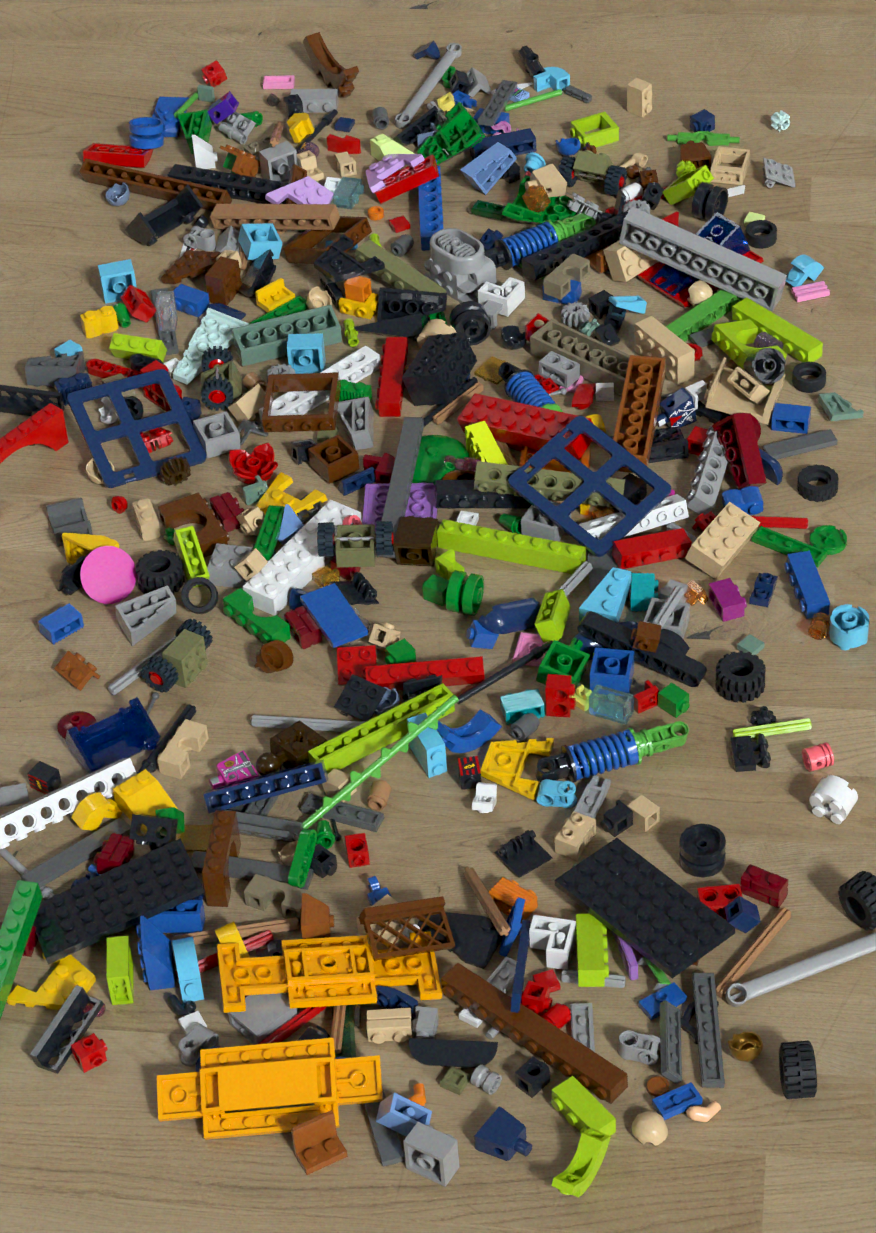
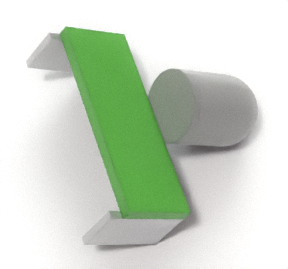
M641 957L637 964L648 965L659 981L654 990H660L671 984L661 969L646 957Z

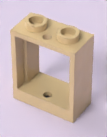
M718 146L711 166V174L714 177L711 182L743 185L750 164V150ZM721 162L740 164L742 168L720 166Z

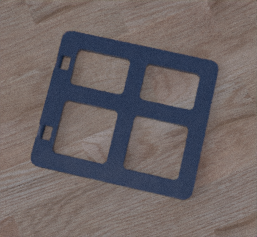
M164 369L71 392L67 396V402L102 481L108 488L161 475L160 467L163 466V462H167L175 457L153 461L140 435L141 432L178 424L190 452L176 455V457L186 459L190 467L206 461V452L169 373ZM155 383L159 384L171 411L134 420L122 392ZM102 397H109L121 424L96 431L83 403ZM126 437L138 460L139 466L114 472L101 443ZM131 473H133L134 477H130L127 479L124 478V475H128Z
M583 416L575 417L560 433L556 434L508 479V485L597 557H602L613 548L614 541L625 537L671 493V485ZM569 431L572 435L567 439L564 438L563 435ZM579 434H585L612 456L595 472L591 471L564 449ZM552 459L557 460L584 482L559 506L552 504L527 483ZM529 466L534 468L529 474L524 471ZM623 466L654 489L638 505H634L606 483ZM595 492L625 515L600 540L596 539L569 517L579 505Z

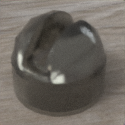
M273 93L267 98V103L271 107L278 105L280 99Z

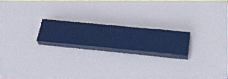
M530 920L522 921L512 990L511 1012L518 1013L520 1011L530 939Z

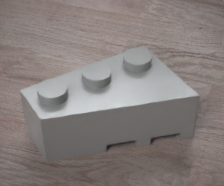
M369 397L339 402L337 412L339 419L355 449L360 450L373 447L374 412Z
M168 586L115 605L117 621L132 646L177 613L176 599Z

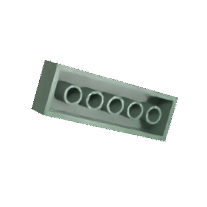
M332 305L232 328L234 346L242 366L287 356L288 334L323 333L324 346L342 342L341 326Z

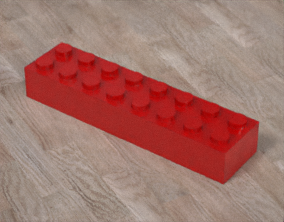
M474 393L457 418V421L464 433L465 426L485 421L495 441L540 450L578 415ZM585 417V418L588 419L591 423H593L592 420H591V418ZM568 431L563 437L567 439L572 433ZM579 434L564 449L580 460L592 440L585 434Z

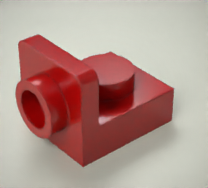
M712 511L706 515L700 514L695 519L696 523L692 526V529L695 530L700 527L704 531L716 516Z
M649 680L644 682V691L634 695V710L638 714L658 705L659 690Z

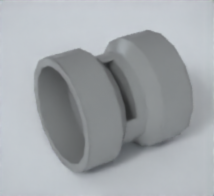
M479 1065L471 1076V1084L477 1088L482 1087L483 1091L489 1095L497 1091L502 1080L500 1074L490 1072L489 1068L484 1065Z

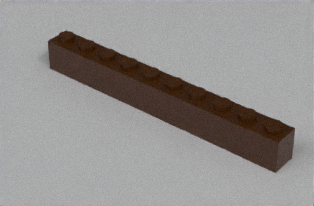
M86 158L79 171L85 182L111 188L115 183L122 185L124 182L130 192L168 201L175 199L184 187L189 185L202 203V208L211 211L214 210L216 204H231L232 198L227 190Z
M457 963L441 978L442 992L447 998H452L462 1008L470 1010L480 1020H485L495 1030L503 1032L513 1042H518L531 1054H536L546 1064L560 1070L564 1076H574L600 1100H605L612 1104L628 1088V1074L524 1005L520 1004V1011L518 1013L511 1012L512 997L460 963Z

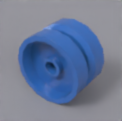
M139 117L130 120L129 131L132 134L129 136V144L139 149H154L163 146L164 135L161 133L164 130L163 120L154 117Z

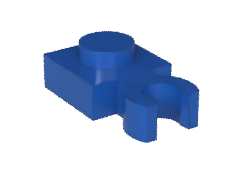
M459 90L452 94L455 105L461 102L466 108L472 109V106H477L475 99H470L469 95Z

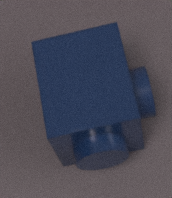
M703 109L690 116L691 131L710 132L715 129V115Z
M183 397L181 401L193 425V421L198 420L202 414L200 400Z
M741 896L724 907L727 922L734 926L735 929L747 933L761 922L757 905Z

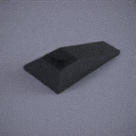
M380 287L377 322L419 313L426 316L446 311L447 293Z
M419 313L355 326L354 328L358 332L407 337L416 341L425 325L429 322V318Z
M445 912L455 942V947L447 950L459 955L463 962L485 969L502 940V936L499 935L490 918L480 915ZM439 914L430 916L429 920L440 926L441 919ZM419 920L417 925L421 928L423 922ZM427 924L421 930L423 932L431 931L432 937L436 932ZM438 932L434 939L442 944L448 943L446 937Z

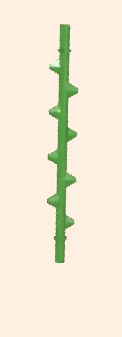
M452 695L441 706H437V709L421 723L409 722L408 734L390 749L382 747L381 756L363 772L358 773L352 770L350 772V783L332 798L323 797V805L302 822L304 824L303 829H308L317 820L322 819L323 815L341 800L350 801L351 792L369 776L379 779L381 777L380 767L399 751L406 753L408 751V744L427 727L437 730L438 718L441 715H445V712L459 701L457 696Z

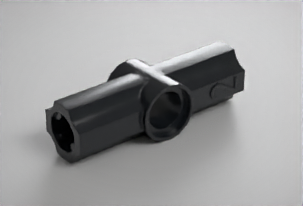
M527 45L522 46L518 54L525 65V71L530 73L534 79L533 76L543 73L544 68L539 62V56Z

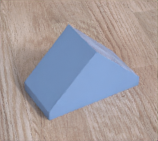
M285 504L278 539L282 545H285L304 526L288 504Z

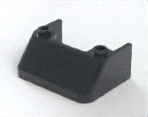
M186 185L172 201L146 216H143L141 212L138 213L125 231L140 243L152 246L158 241V238L185 222L189 224L195 220L194 216L203 205L190 186Z

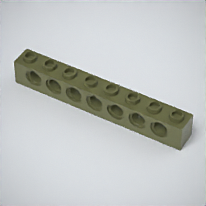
M477 461L474 490L497 492L498 494H513L522 497L508 485L509 477L521 466ZM528 467L524 471L529 474L534 468ZM541 469L527 483H532L533 485L530 486L546 499L564 501L584 482L573 473ZM609 478L606 483L623 495L625 479ZM596 492L583 502L592 506L600 505L616 508Z

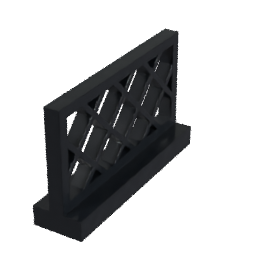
M679 426L656 429L654 431V436H657V438L653 437L649 463L689 458L687 438L684 439Z

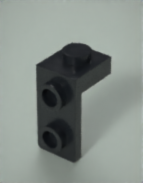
M618 190L613 214L598 212V223L623 213L622 207L626 204V196L622 190Z

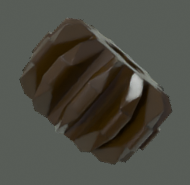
M175 456L173 459L163 462V466L160 467V476L168 486L172 484L176 486L178 483L182 484L191 475L190 465L183 457L177 458Z

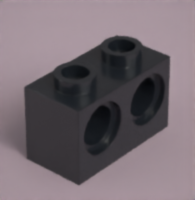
M132 814L130 839L136 840V844L148 845V842H156L157 847L165 846L172 841H176L178 819ZM143 824L147 827V833L145 835H143L140 831V828ZM162 827H165L167 830L165 838L160 835Z

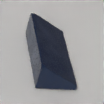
M211 303L209 305V308L239 320L246 316L245 312L222 303Z
M371 467L342 480L338 490L343 496H346L365 487L366 484L374 483V468Z

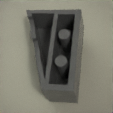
M83 351L73 356H67V353L62 354V357L51 358V355L29 358L25 365L27 385L55 387L54 382L59 381L61 378H70L78 373H84L85 361Z

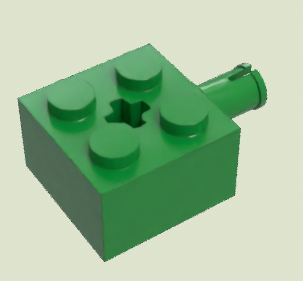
M573 638L568 646L554 640L539 665L536 681L546 685L548 674L572 676V684H575L576 689L587 669L590 654L580 651L583 646L582 641L578 640L575 645L577 638Z

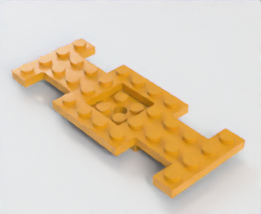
M429 931V932H424V933L428 934L429 936H431V931ZM415 932L409 933V939L413 940L416 936ZM367 935L281 940L283 956L240 958L239 943L217 944L224 1013L245 1012V995L288 993L290 1009L377 1003L376 987L378 985L386 987L417 985L420 1000L442 999L435 952L374 961ZM418 935L415 943L424 947L428 945L429 941ZM389 949L378 950V953H386ZM325 964H332L333 966L327 967Z

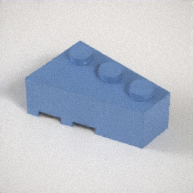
M497 142L460 169V171L474 188L486 195L517 158L509 148Z

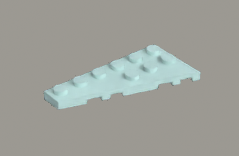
M208 308L206 316L201 320L200 327L196 329L189 342V348L183 353V359L179 361L173 372V379L184 384L190 383L202 372L203 352L207 351L209 347L213 349V346H216V349L222 346V350L229 348L234 343L232 328L249 325V323Z

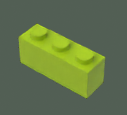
M118 333L113 334L109 347L114 357L128 360L134 354H142L164 362L167 348L162 340Z
M189 526L175 530L173 539L178 555L182 560L187 581L195 577H203L209 580L210 575L194 527Z
M563 589L548 592L544 595L535 622L543 643L550 640L558 641L562 638L571 610L570 603Z
M571 1076L552 1089V1106L556 1111H560L566 1117L568 1123L580 1131V1134L589 1128L609 1136L616 1132V1118L574 1076Z

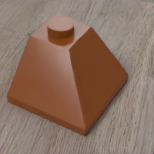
M302 893V938H329L331 936V928L335 927L334 915H330L329 906L307 893Z

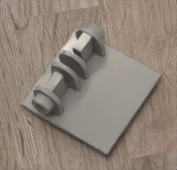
M763 158L765 186L772 188L777 181L794 188L796 187L792 167L787 164H780L773 159Z
M574 192L572 195L566 193L573 198L572 201L569 200L567 206L577 214L582 212L593 217L596 221L597 213H602L598 209L599 206L589 200L584 202L585 198Z

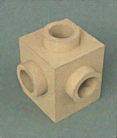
M250 506L236 516V518L240 522V528L245 534L258 536L265 514L260 511L258 506Z
M384 622L383 625L374 624L368 642L376 644L377 649L385 651L386 647L400 641L399 635L401 631L394 629L395 625Z

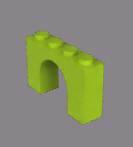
M751 320L714 325L711 340L743 370H745L743 365L748 355L754 350L762 349L745 345L755 343L758 327ZM778 345L764 347L779 350L786 360L787 354Z

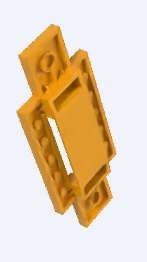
M334 1038L200 1050V1072L157 1075L159 1122L203 1118L205 1140L291 1132V1129L299 1123L309 1121L319 1114L331 1110L335 1116L336 1128H340L339 1105L383 1101L380 1055L336 1059ZM309 1103L315 1104L313 1106L225 1113V1111L298 1105Z

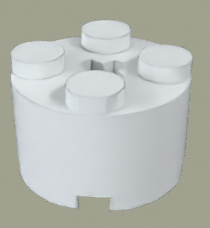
M828 775L820 780L809 801L813 807L812 812L817 817L826 816L835 824H841L857 802L858 794L854 788L851 790L848 787L849 783L844 779Z

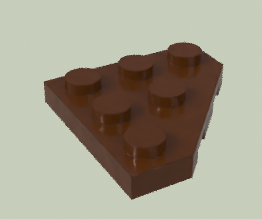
M185 251L166 270V273L161 277L162 283L177 284L182 282L181 279L188 276L193 278L204 274L203 270L210 269L222 252Z

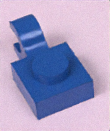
M376 876L367 878L370 884L368 888L371 892L367 894V898L371 906L385 895L391 896L387 887L380 888Z

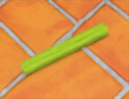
M810 718L737 728L733 729L732 734L733 737L751 736L752 739L757 738L758 734L772 736L810 730L812 724Z

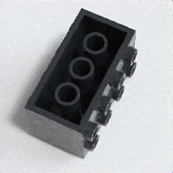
M437 334L427 338L402 377L414 406L446 405L453 401L477 362L476 355L470 346V341L467 339L466 334Z

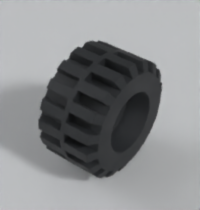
M169 550L151 551L149 554L146 553L143 557H140L136 563L138 587L143 594L168 586L174 595V592L180 591V588L184 585L185 578L182 560L174 552L170 553Z
M743 651L724 655V658H720L716 664L717 692H720L722 697H726V700H733V702L737 703L738 701H742V703L748 700L753 701L754 698L760 697L765 688L766 667L763 664V660L759 659L757 655H752L750 652L743 653Z
M861 871L839 887V901L848 917L854 923L865 930H873L876 928V876L870 872Z
M809 1040L782 1042L779 1048V1070L785 1098H814L817 1092V1070L811 1042Z

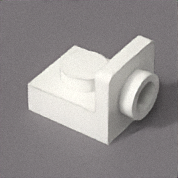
M703 380L685 387V390L693 398L695 410L698 409V401L704 399L707 390V383Z

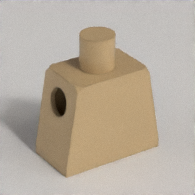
M553 164L532 171L530 181L525 182L526 191L534 190L540 198L564 196L566 192L567 182Z

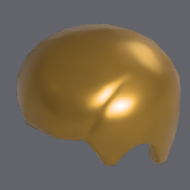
M744 1031L739 1034H733L732 1040H728V1046L734 1058L739 1061L750 1062L756 1059L762 1052L763 1041L756 1033Z

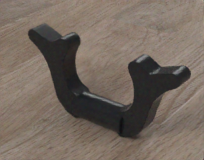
M693 1002L687 1006L681 1018V1028L692 1036L695 1044H698L696 1028L689 1024L695 1013Z

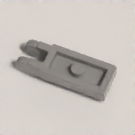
M594 775L590 783L587 784L574 811L595 819L608 793L611 780L606 778L602 786L598 787L599 777Z

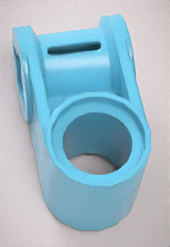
M542 780L536 800L545 807L572 808L577 803V797L574 794L576 786L570 781Z

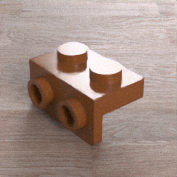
M67 651L54 668L80 691L92 676L97 679L100 678V675L95 672L97 668L90 662L86 664L84 662L86 658L78 652L74 655Z

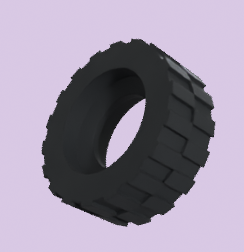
M816 464L803 468L798 474L797 490L799 495L804 499L815 502H825L832 499L838 492V474L834 469L824 465ZM820 480L827 484L824 486H813L809 482Z

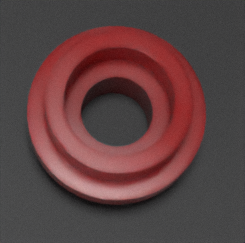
M115 496L111 500V507L115 512L121 514L128 508V503L123 496Z

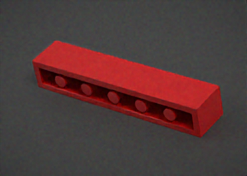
M386 337V344H383L382 347L384 354L381 355V365L383 366H380V376L382 377L378 378L380 388H377L376 410H379L380 417H401L404 392L402 377L406 372L408 341L407 337Z
M483 656L365 667L366 680L383 688L387 687L390 690L395 688L396 691L403 690V683L410 679L421 680L430 675H442V683L445 686L478 684L485 680Z

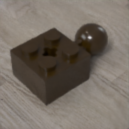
M299 720L270 738V752L263 753L258 757L256 769L263 776L281 771L282 763L287 769L288 767L293 768L308 764V751L327 742V739Z

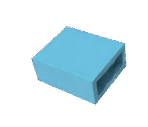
M425 712L408 718L407 724L409 722L419 724L428 716ZM427 727L409 743V747L428 778L447 772V763L443 739L437 730Z

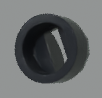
M200 215L194 225L206 228L208 220L204 215Z

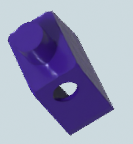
M230 91L214 102L207 110L211 122L214 121L215 124H218L236 111L239 102Z

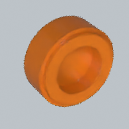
M373 206L368 209L369 219L380 220L384 217V209L382 207Z

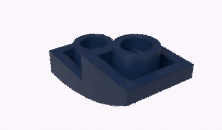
M759 573L755 580L749 604L768 607L778 576L771 575L770 573Z
M379 985L376 987L377 1004L381 1008H411L412 1020L416 1018L417 1000L406 993L390 987Z

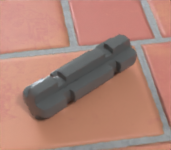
M571 85L565 88L568 95L581 101L583 100L585 103L592 101V95Z

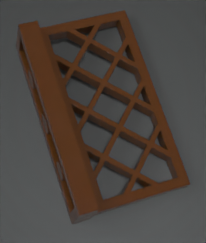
M444 897L364 908L358 918L360 925H364L374 961L453 949L455 942L444 910L446 904ZM439 914L441 919L440 926L429 920L431 915ZM411 918H417L423 922L420 929L409 923ZM391 921H397L404 925L400 932L389 926ZM371 924H377L384 928L380 936L371 930ZM425 924L436 930L433 937L421 931ZM405 927L416 933L413 940L402 934ZM385 930L396 936L393 944L382 937ZM439 932L446 937L448 943L442 944L434 938ZM418 935L429 941L427 946L422 947L415 943ZM399 938L409 944V947L401 950L395 946V943ZM381 942L389 947L388 952L379 954L376 947L377 943Z

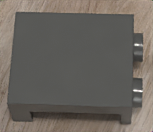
M82 498L47 505L48 517L57 547L64 545L63 533L93 535L91 523L87 518Z

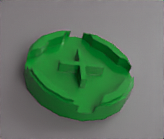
M823 525L814 529V532L810 534L809 542L811 546L827 551V555H834L845 549L847 535L844 530L836 529V526Z

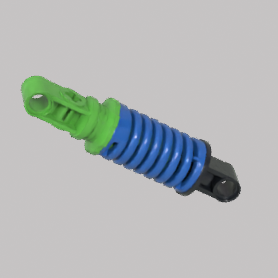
M584 213L565 218L562 221H555L554 224L547 220L530 229L496 240L494 248L484 251V255L494 262L496 268L502 267L505 270H509L515 265H519L523 258L595 226L596 222L593 217Z
M508 362L500 365L498 374L505 381L504 391L512 401L563 412L560 406L543 389L531 371L521 370Z
M681 721L657 726L649 730L641 729L637 733L630 727L624 730L623 733L619 731L616 734L612 733L608 736H601V738L597 737L586 742L582 741L579 744L561 746V754L541 758L538 761L535 776L539 782L545 779L558 780L568 777L569 781L574 783L577 780H581V778L590 777V774L596 776L597 773L610 772L612 768L618 770L619 766L625 768L629 765H639L642 763V757L644 756L650 757L653 756V753L664 752L671 748L683 746L686 743L689 728L686 723ZM541 769H548L549 772H543Z

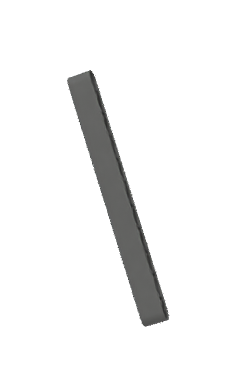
M420 417L404 418L382 521H392L394 539L400 517H405L424 428V419ZM376 547V557L396 558V557H395V552H394V547H393V555H379V556H377V547Z

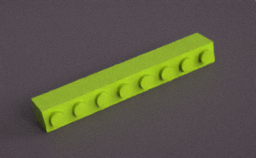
M445 519L442 520L437 530L438 548L453 549L457 552L573 574L586 561V547Z
M442 683L309 750V763L324 760L327 775L333 769L340 770L403 738L408 734V718L425 712L429 716L437 709V706H441L454 694ZM455 705L448 709L445 715H441L438 720L455 712Z

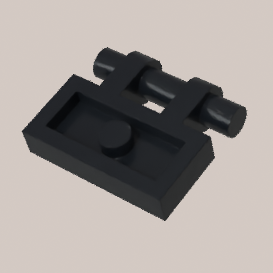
M758 734L757 741L754 742L751 741V736L731 737L730 743L736 772L756 771V765L762 764L763 768L770 767L771 756L767 751L768 741L765 739L764 734ZM754 751L760 752L758 755H754Z

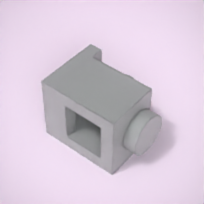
M416 1006V1018L413 1022V1032H416V1039H435L439 1024L438 1008Z

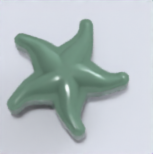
M593 318L591 322L585 321L578 331L590 336L600 324Z

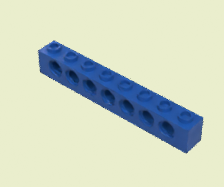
M437 166L439 177L418 186L422 251L430 250L432 235L444 229L440 166Z

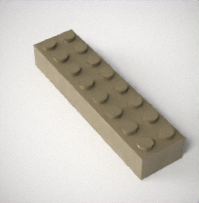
M552 319L530 336L532 354L544 358L549 352L553 351L580 364V375L593 383H614V392L622 396L630 355Z

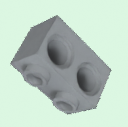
M551 351L539 361V375L546 379L551 378L555 383L568 388L580 378V364Z

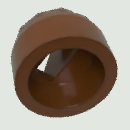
M637 165L630 166L626 171L629 178L640 176Z

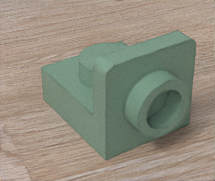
M259 475L255 476L256 483L242 488L246 505L259 502L268 489L266 481H262Z

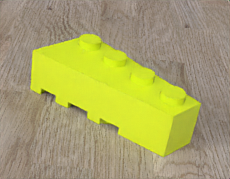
M485 421L465 426L466 449L469 452V459L475 468L477 461L508 465Z

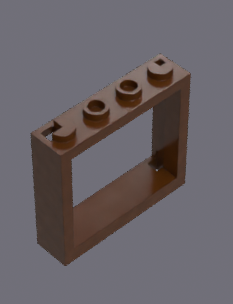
M340 216L334 230H306L285 246L283 250L289 263L314 264V261L319 256L332 248L331 245L333 243L325 249L313 248L329 234L344 233L353 240V246L344 251L347 253L368 236L372 230L367 217Z
M339 372L268 375L262 415L264 432L335 430L341 388ZM331 390L328 414L271 416L274 392Z

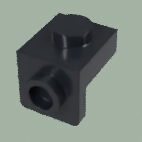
M298 94L283 98L286 104L288 120L294 113H304L303 102Z
M611 323L605 326L604 324L599 325L592 335L594 339L598 338L600 342L611 347L620 342Z

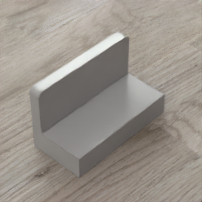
M472 67L466 73L469 83H472L468 95L474 97L480 89L490 94L491 89L486 76Z
M229 226L218 237L216 251L233 250L239 253L240 243L238 238L240 232L234 227Z

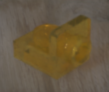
M326 566L312 573V580L321 588L331 585L330 581H340L339 570L337 568L331 570Z

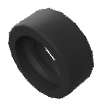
M755 220L746 226L745 241L749 246L764 249L776 243L777 227L774 223L767 220ZM755 233H766L768 235L759 236L755 235Z
M808 361L797 364L792 372L793 386L805 393L822 390L826 384L825 368L816 362ZM804 375H813V376H816V377H818V378H816V379H804V378H802V376H804Z
M195 577L188 580L183 586L181 599L184 606L191 612L205 614L216 606L218 591L210 580L203 577ZM196 585L206 586L211 593L210 601L202 607L194 606L189 600V592Z

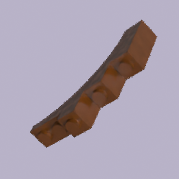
M320 32L306 36L303 44L316 75L322 74L327 86L332 85L333 89H338V98L350 96L355 88L352 82L359 73L358 67L355 66L349 69L342 67L328 50Z

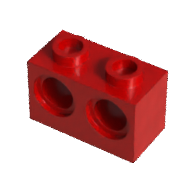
M129 285L121 296L130 314L146 323L157 311L146 292L132 285Z
M548 674L545 687L546 716L570 718L571 710H575L576 698H572L575 695V684H572V676Z
M740 884L697 888V899L723 919H727L724 907L737 897H742Z

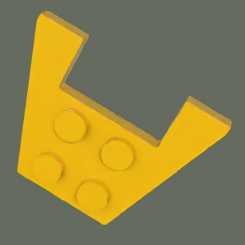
M280 472L256 506L266 514L269 505L285 507V504H288L297 515V513L304 509L309 511L314 508L313 505L319 501L323 503L328 499L324 493L316 489L302 500L283 492L293 483V480L290 476Z
M546 738V741L529 739L528 742L517 743V740L491 742L480 770L481 776L529 799L535 800L539 789V781L523 779L521 775L529 753L550 757L554 746V738Z
M68 955L53 962L58 965L37 992L17 985L8 996L7 1003L13 1006L16 1003L25 1004L26 1007L40 1005L46 1006V1009L60 1010L76 985L83 987L87 993L96 982V978L72 955Z

